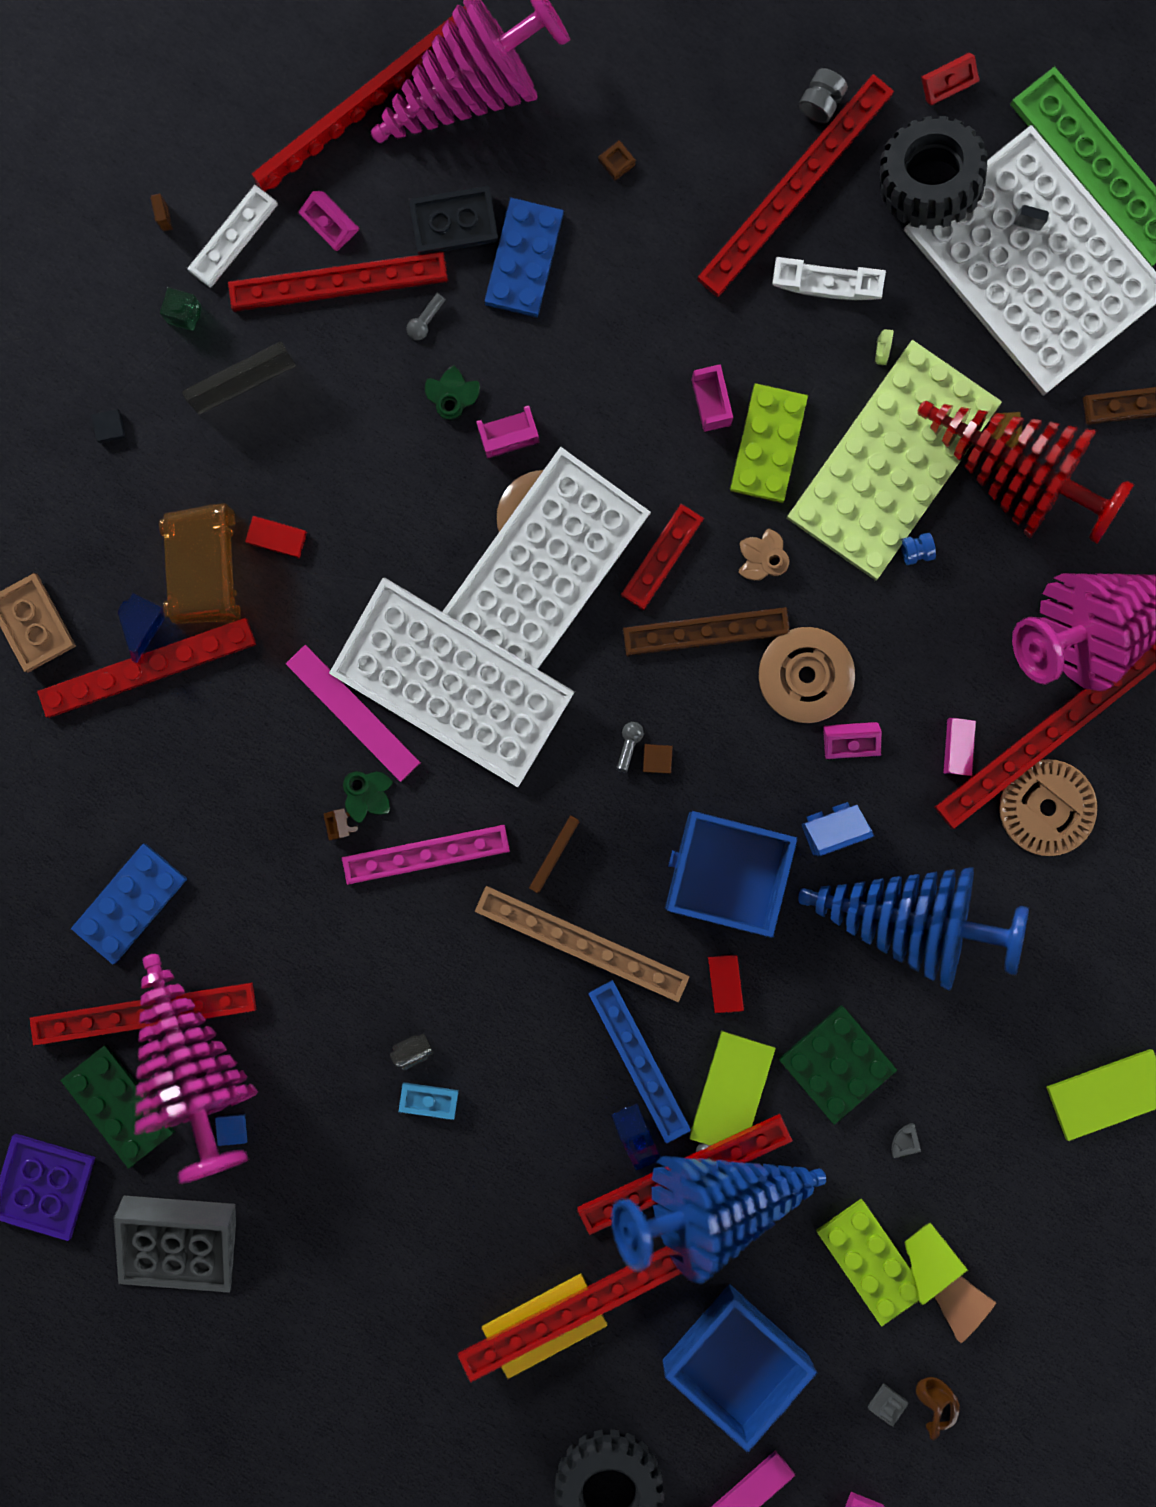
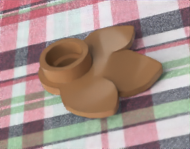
M767 529L762 539L750 537L740 542L741 551L748 560L739 570L743 577L751 580H762L767 575L779 576L788 569L789 557L783 550V540L777 532ZM773 558H780V562L777 565L770 564Z

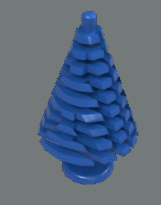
M964 868L962 871L953 908L955 870L945 871L939 887L936 904L937 872L927 873L919 901V874L909 875L901 903V876L890 879L883 905V879H876L872 882L867 902H865L866 881L855 883L850 899H848L849 884L838 885L835 896H831V886L821 887L819 893L803 888L798 896V901L801 905L816 906V913L822 917H825L828 908L832 909L831 920L837 925H841L844 913L847 912V931L853 935L857 934L861 916H864L862 940L870 945L877 930L878 920H880L877 948L886 954L889 950L893 938V930L896 925L893 958L901 963L903 962L908 949L909 938H911L909 967L916 972L921 967L928 941L925 976L932 981L937 976L945 945L941 985L948 990L953 985L963 938L1006 947L1005 969L1009 974L1016 975L1029 911L1027 907H1018L1011 929L967 922L974 868Z
M662 1157L657 1162L671 1169V1171L664 1167L654 1168L652 1180L662 1185L651 1187L652 1200L658 1203V1205H653L655 1218L646 1221L641 1210L633 1201L627 1199L618 1200L612 1209V1228L615 1241L625 1263L632 1270L640 1271L650 1264L652 1257L651 1238L661 1235L664 1245L679 1253L669 1255L678 1270L690 1281L702 1283L712 1276L711 1272H717L722 1268L720 1265L727 1263L729 1257L734 1258L737 1256L740 1250H744L751 1241H754L765 1230L775 1225L772 1220H779L784 1217L786 1213L800 1204L801 1199L805 1200L813 1194L814 1187L824 1185L826 1183V1175L822 1169H815L809 1172L805 1167L791 1168L790 1166L780 1165L776 1167L770 1164H763L762 1167L760 1164L728 1162L724 1160L699 1159L701 1160L700 1162L697 1159Z

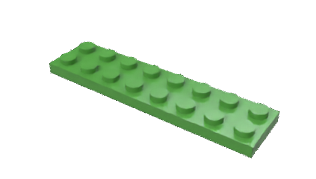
M1054 66L1014 98L1010 105L1028 126H1033L1145 260L1153 267L1156 264V186Z

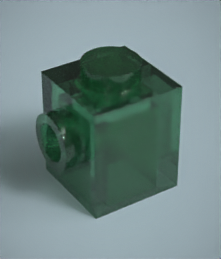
M168 287L160 314L168 324L194 331L195 324L201 315V304L195 295Z

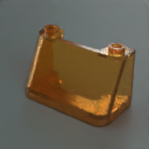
M226 503L165 513L164 518L159 520L160 533L164 535L167 601H164V614L166 617H170L171 622L174 624L241 620L240 606H235V598L231 597L237 596L233 588L231 552L233 530L228 526L235 525V512Z

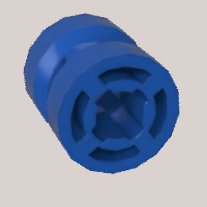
M930 533L921 534L919 538L915 539L912 537L901 539V550L906 565L916 564L921 559L925 561L935 559V544Z

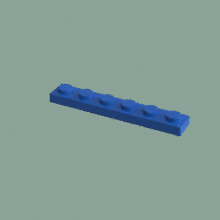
M611 980L590 991L588 994L665 1142L668 1143L691 1131L614 981Z

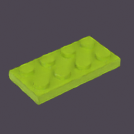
M754 384L730 491L780 503L784 502L808 395Z
M862 1199L816 1230L881 1327L918 1301L917 1296L919 1294L912 1271Z

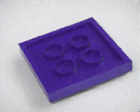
M12 1135L0 1175V1221L69 1241L73 1235L96 1157L23 1135Z

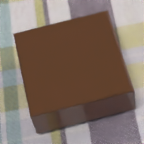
M620 140L598 156V161L615 181L636 165V160Z
M160 193L151 195L150 199L155 221L161 230H172L166 201Z
M645 744L643 772L671 774L672 746Z

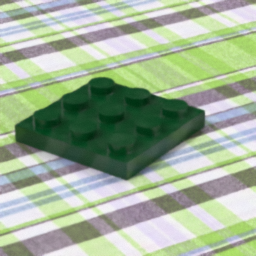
M842 1005L779 1058L780 1062L834 1125L897 1071Z

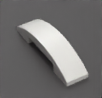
M776 258L773 286L797 293L835 299L874 300L882 298L886 270L858 267V271L806 265L803 264L804 260Z

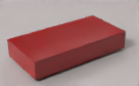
M253 516L245 542L300 558L307 532L306 530Z

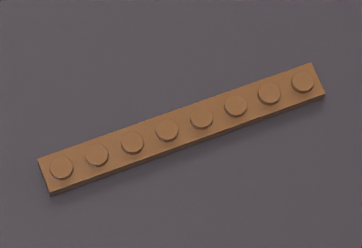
M488 886L485 887L475 912L677 1002H679L690 977Z

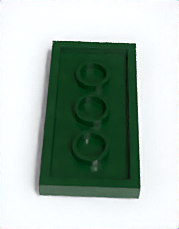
M108 1044L104 1045L60 1080L128 1169L175 1132L172 1127L165 1129L164 1126L155 1132L146 1133L144 1131L140 1135H135L136 1122L152 1115H143L141 1113L139 1116H136V1105L149 1097L141 1098L140 1095L136 1097V1087L139 1084Z

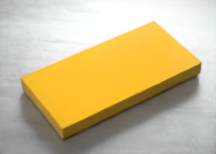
M582 1273L488 1322L482 1326V1330L486 1338L588 1287ZM602 1314L501 1367L509 1379L607 1326V1322Z

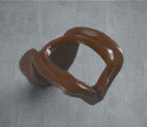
M928 1377L918 1382L916 1394L923 1404L934 1411L933 1422L927 1423L926 1429L930 1434V1439L936 1440L940 1430H946L955 1425L959 1416L960 1405L955 1394L943 1381L934 1377ZM949 1403L950 1420L939 1422L944 1407Z

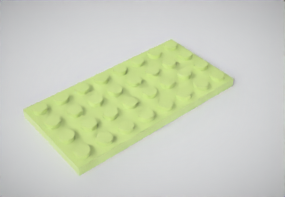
M914 340L907 346L787 516L789 521L875 581L902 545L901 539L908 537L960 463L953 454L961 437L957 435L949 448H947L942 439L948 428L943 426L936 435L930 429L933 421L924 419L917 414L920 404L923 401H929L938 409L943 404L954 405L949 415L954 418L961 407L971 408L965 422L967 425L974 418L978 410L989 411L981 430H979L981 432L1002 403V401Z

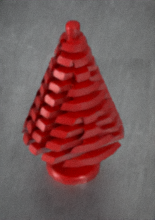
M923 401L920 404L917 414L924 419L933 421L930 429L936 435L943 426L948 428L942 439L947 448H949L957 435L961 437L953 454L959 461L972 444L976 445L968 458V463L965 465V468L970 473L975 471L986 453L990 454L981 468L982 472L977 477V481L982 487L985 486L996 471V466L1001 461L1005 462L995 477L997 480L991 485L989 495L994 500L1012 477V472L1015 469L1019 470V473L1009 486L1010 490L1005 494L1001 502V508L1005 513L1010 510L1014 501L1020 496L1028 483L1026 481L1030 477L1034 478L1023 496L1024 499L1018 505L1014 513L1015 516L1012 518L1017 526L1021 524L1029 513V509L1043 491L1042 488L1044 486L1048 487V491L1037 506L1038 509L1033 513L1028 526L1024 530V534L1029 539L1035 534L1060 493L1098 515L1099 520L1090 533V540L1098 544L1134 484L1125 481L1119 486L1111 499H1105L1070 480L1071 474L1080 462V458L1090 445V440L1096 433L1095 430H1085L1058 473L1055 471V468L1063 458L1064 451L1072 442L1078 427L1068 426L1065 429L1060 440L1048 454L1047 461L1042 465L1039 461L1048 450V444L1054 439L1060 424L1050 422L1031 449L1033 450L1032 453L1027 457L1023 454L1029 449L1034 440L1032 437L1038 432L1042 420L1032 419L1018 438V443L1011 448L1009 446L1014 441L1018 433L1017 429L1022 425L1024 418L1014 416L1004 429L1003 435L996 440L994 438L997 436L1002 427V422L1006 418L1004 414L996 413L982 433L979 430H981L989 411L978 410L974 418L967 425L965 422L971 408L961 407L954 418L949 415L954 405L943 404L938 409L929 401Z

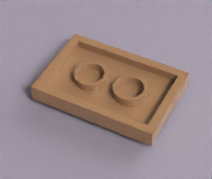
M33 573L0 591V627L24 672L28 673L76 647L37 574Z

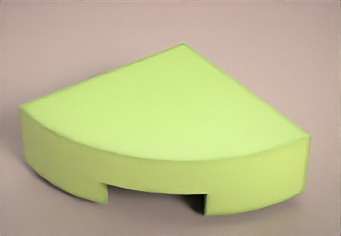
M884 329L879 335L876 364L886 365L894 330Z

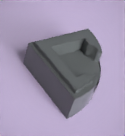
M914 1123L904 1126L895 1135L891 1149L893 1158L921 1152Z

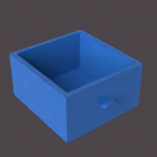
M694 811L689 812L679 853L672 850L668 867H674L675 870L665 909L773 937L797 838Z
M730 1284L663 1359L665 1377L747 1452L779 1415L784 1413L792 1400L816 1374L809 1355Z

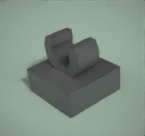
M883 1383L868 1405V1408L893 1427L909 1403L905 1398Z

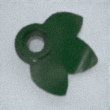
M451 366L443 374L440 381L427 379L425 384L427 398L436 404L438 414L446 420L458 418L462 414L463 408L475 403L480 391L479 382L469 381L465 383L462 374L455 366ZM447 403H453L455 408L448 411L445 409Z
M358 771L349 773L344 779L343 790L347 795L345 808L354 821L361 823L367 811L376 815L389 813V801L384 791L391 786L392 780L381 772H372L367 775ZM358 781L362 784V788L354 790L351 784Z

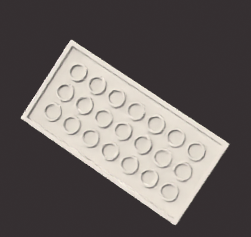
M560 447L445 607L443 613L538 669L651 512Z
M382 578L329 672L332 676L516 787L520 786L575 693L573 690L386 578Z

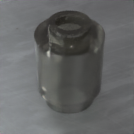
M415 1034L393 1045L394 1052L390 1053V1056L396 1068L402 1067L406 1071L428 1060V1056L434 1053L425 1034L420 1036Z

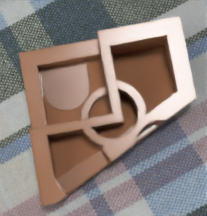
M962 1276L958 1277L934 1296L944 1317L953 1330L955 1338L960 1343L965 1341L974 1332L996 1304L994 1300L974 1287Z

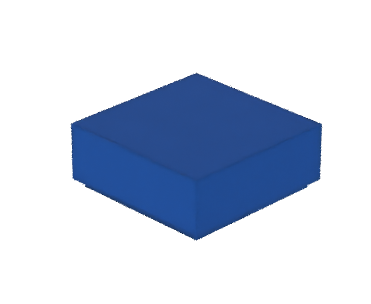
M245 1114L217 1116L215 1118L218 1146L247 1143Z

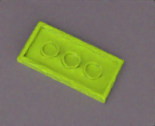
M721 1031L689 1139L713 1145L752 1127L775 1047Z
M1152 1049L1046 1087L1065 1139L1070 1141L1156 1109V1056Z

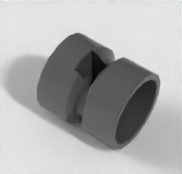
M821 68L817 70L810 83L811 88L805 91L798 106L802 113L811 120L827 123L836 110V104L844 96L848 85L838 73Z

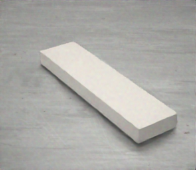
M254 185L187 268L188 271L211 288L278 205L277 202Z

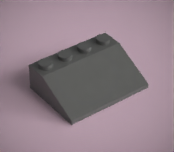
M123 1196L114 1217L119 1284L230 1292L236 1231L235 1204Z

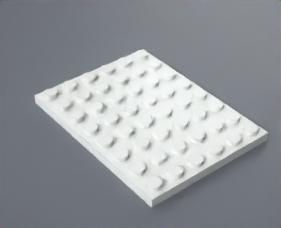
M1031 125L987 161L984 194L982 199L977 202V207L972 213L966 212V218L960 222L954 220L951 222V226L942 228V225L935 226V229H926L927 226L920 225L919 228L910 226L911 223H909L904 231L1044 396L1156 304V271ZM1022 205H1028L1049 212L1048 220L1040 231L1013 224L1015 216Z

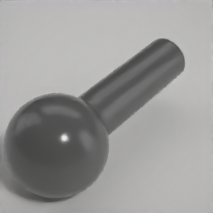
M436 293L419 318H414L408 322L406 331L411 339L422 340L426 337L428 323L446 300L439 293Z
M629 722L623 727L622 736L625 742L617 766V770L626 773L628 771L635 744L641 741L644 736V729L637 722Z

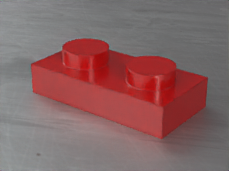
M968 53L922 76L926 102L933 105L979 82L975 56Z

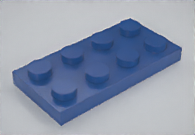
M510 198L485 298V305L538 317L563 218V210Z
M143 843L71 929L111 964H116L184 884L187 878L146 843Z

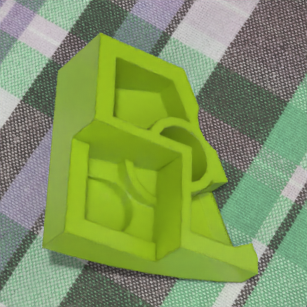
M931 1223L924 1225L905 1241L907 1254L910 1256L912 1264V1276L915 1277L919 1296L917 1297L921 1305L928 1302L967 1271L966 1267Z

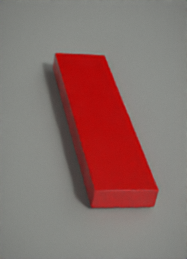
M680 504L621 596L640 609L645 610L704 518L683 504Z

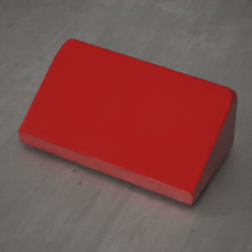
M737 955L708 957L715 1013L744 1011Z

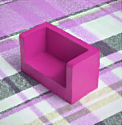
M721 364L695 370L692 376V383L704 432L730 426L733 414Z
M529 405L524 407V412L490 423L483 424L482 420L476 421L487 458L539 443V436Z

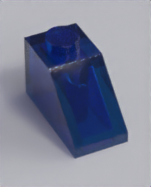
M133 593L128 601L122 602L118 615L131 660L137 663L165 618L162 607Z
M638 1104L623 1108L619 1112L612 1114L620 1139L636 1171L657 1162L661 1158Z

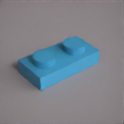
M404 1082L402 1084L399 1112L454 1120L459 1090Z

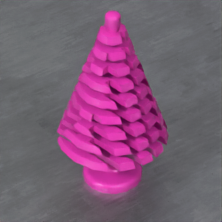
M463 0L466 9L461 5H457L452 15L455 24L447 20L442 27L445 39L441 35H437L432 41L435 54L431 50L429 51V49L426 50L422 56L424 68L417 64L411 73L415 84L407 78L402 85V91L406 96V100L397 93L392 100L396 114L389 108H386L382 114L384 122L372 128L371 134L374 140L382 143L391 134L396 138L405 137L406 132L403 125L413 134L422 132L418 118L428 129L437 128L439 124L433 115L434 113L443 124L448 125L455 122L453 113L460 120L471 118V111L478 116L487 114L488 109L485 102L493 111L504 109L502 98L511 107L521 104L519 94L527 102L537 100L538 97L533 87L534 85L514 48L543 27L547 28L558 44L563 45L570 41V37L550 1L530 0L535 9L534 13L504 33L481 0Z
M1061 574L1054 577V579L1062 581L1064 584L1058 582L1047 584L1043 595L1056 599L1057 602L1050 599L1041 601L1040 613L1046 615V617L1040 619L1026 618L1018 622L1013 630L1012 644L1020 667L1036 683L1047 684L1054 681L1063 671L1067 677L1083 688L1096 691L1111 688L1114 683L1107 680L1117 683L1144 653L1156 643V574ZM1064 660H1066V661H1068V662H1070V663H1073V664L1077 665V667H1075V666H1073V665H1071V664H1069V663H1064Z
M150 954L143 958L144 968L147 970L148 975L142 978L141 988H151L153 986L154 990L141 996V1006H150L156 1003L157 1006L140 1014V1024L160 1022L157 1025L144 1028L139 1033L140 1043L148 1039L149 1042H154L139 1049L138 1061H146L151 1056L154 1060L138 1067L137 1078L147 1079L154 1073L155 1077L136 1087V1097L138 1095L141 1098L152 1096L157 1091L159 1094L152 1099L147 1098L136 1105V1116H139L141 1113L143 1115H152L136 1122L135 1135H140L144 1131L146 1133L155 1132L164 1126L166 1129L177 1126L182 1122L190 1121L201 1162L181 1170L179 1173L181 1184L221 1172L248 1160L246 1153L242 1150L223 1155L218 1153L207 1115L221 1111L230 1104L234 1106L255 1096L258 1091L252 1084L247 1087L245 1085L234 1087L248 1078L243 1070L240 1072L238 1070L228 1071L222 1076L220 1075L221 1071L231 1069L236 1066L237 1062L230 1055L220 1056L214 1061L213 1057L225 1052L226 1048L221 1041H213L209 1045L204 1043L214 1038L216 1033L211 1027H205L203 1030L200 1027L195 1028L205 1022V1018L200 1012L198 1014L180 1015L176 1019V1016L180 1013L195 1008V1005L191 999L187 998L171 1002V999L184 994L185 991L180 984L165 987V983L173 980L175 977L170 970L161 969V960L158 954ZM191 1028V1030H187L185 1033L182 1034V1032L185 1029ZM164 1036H166V1038L163 1039L161 1042H157V1040H160ZM162 1109L163 1112L157 1115L156 1112Z

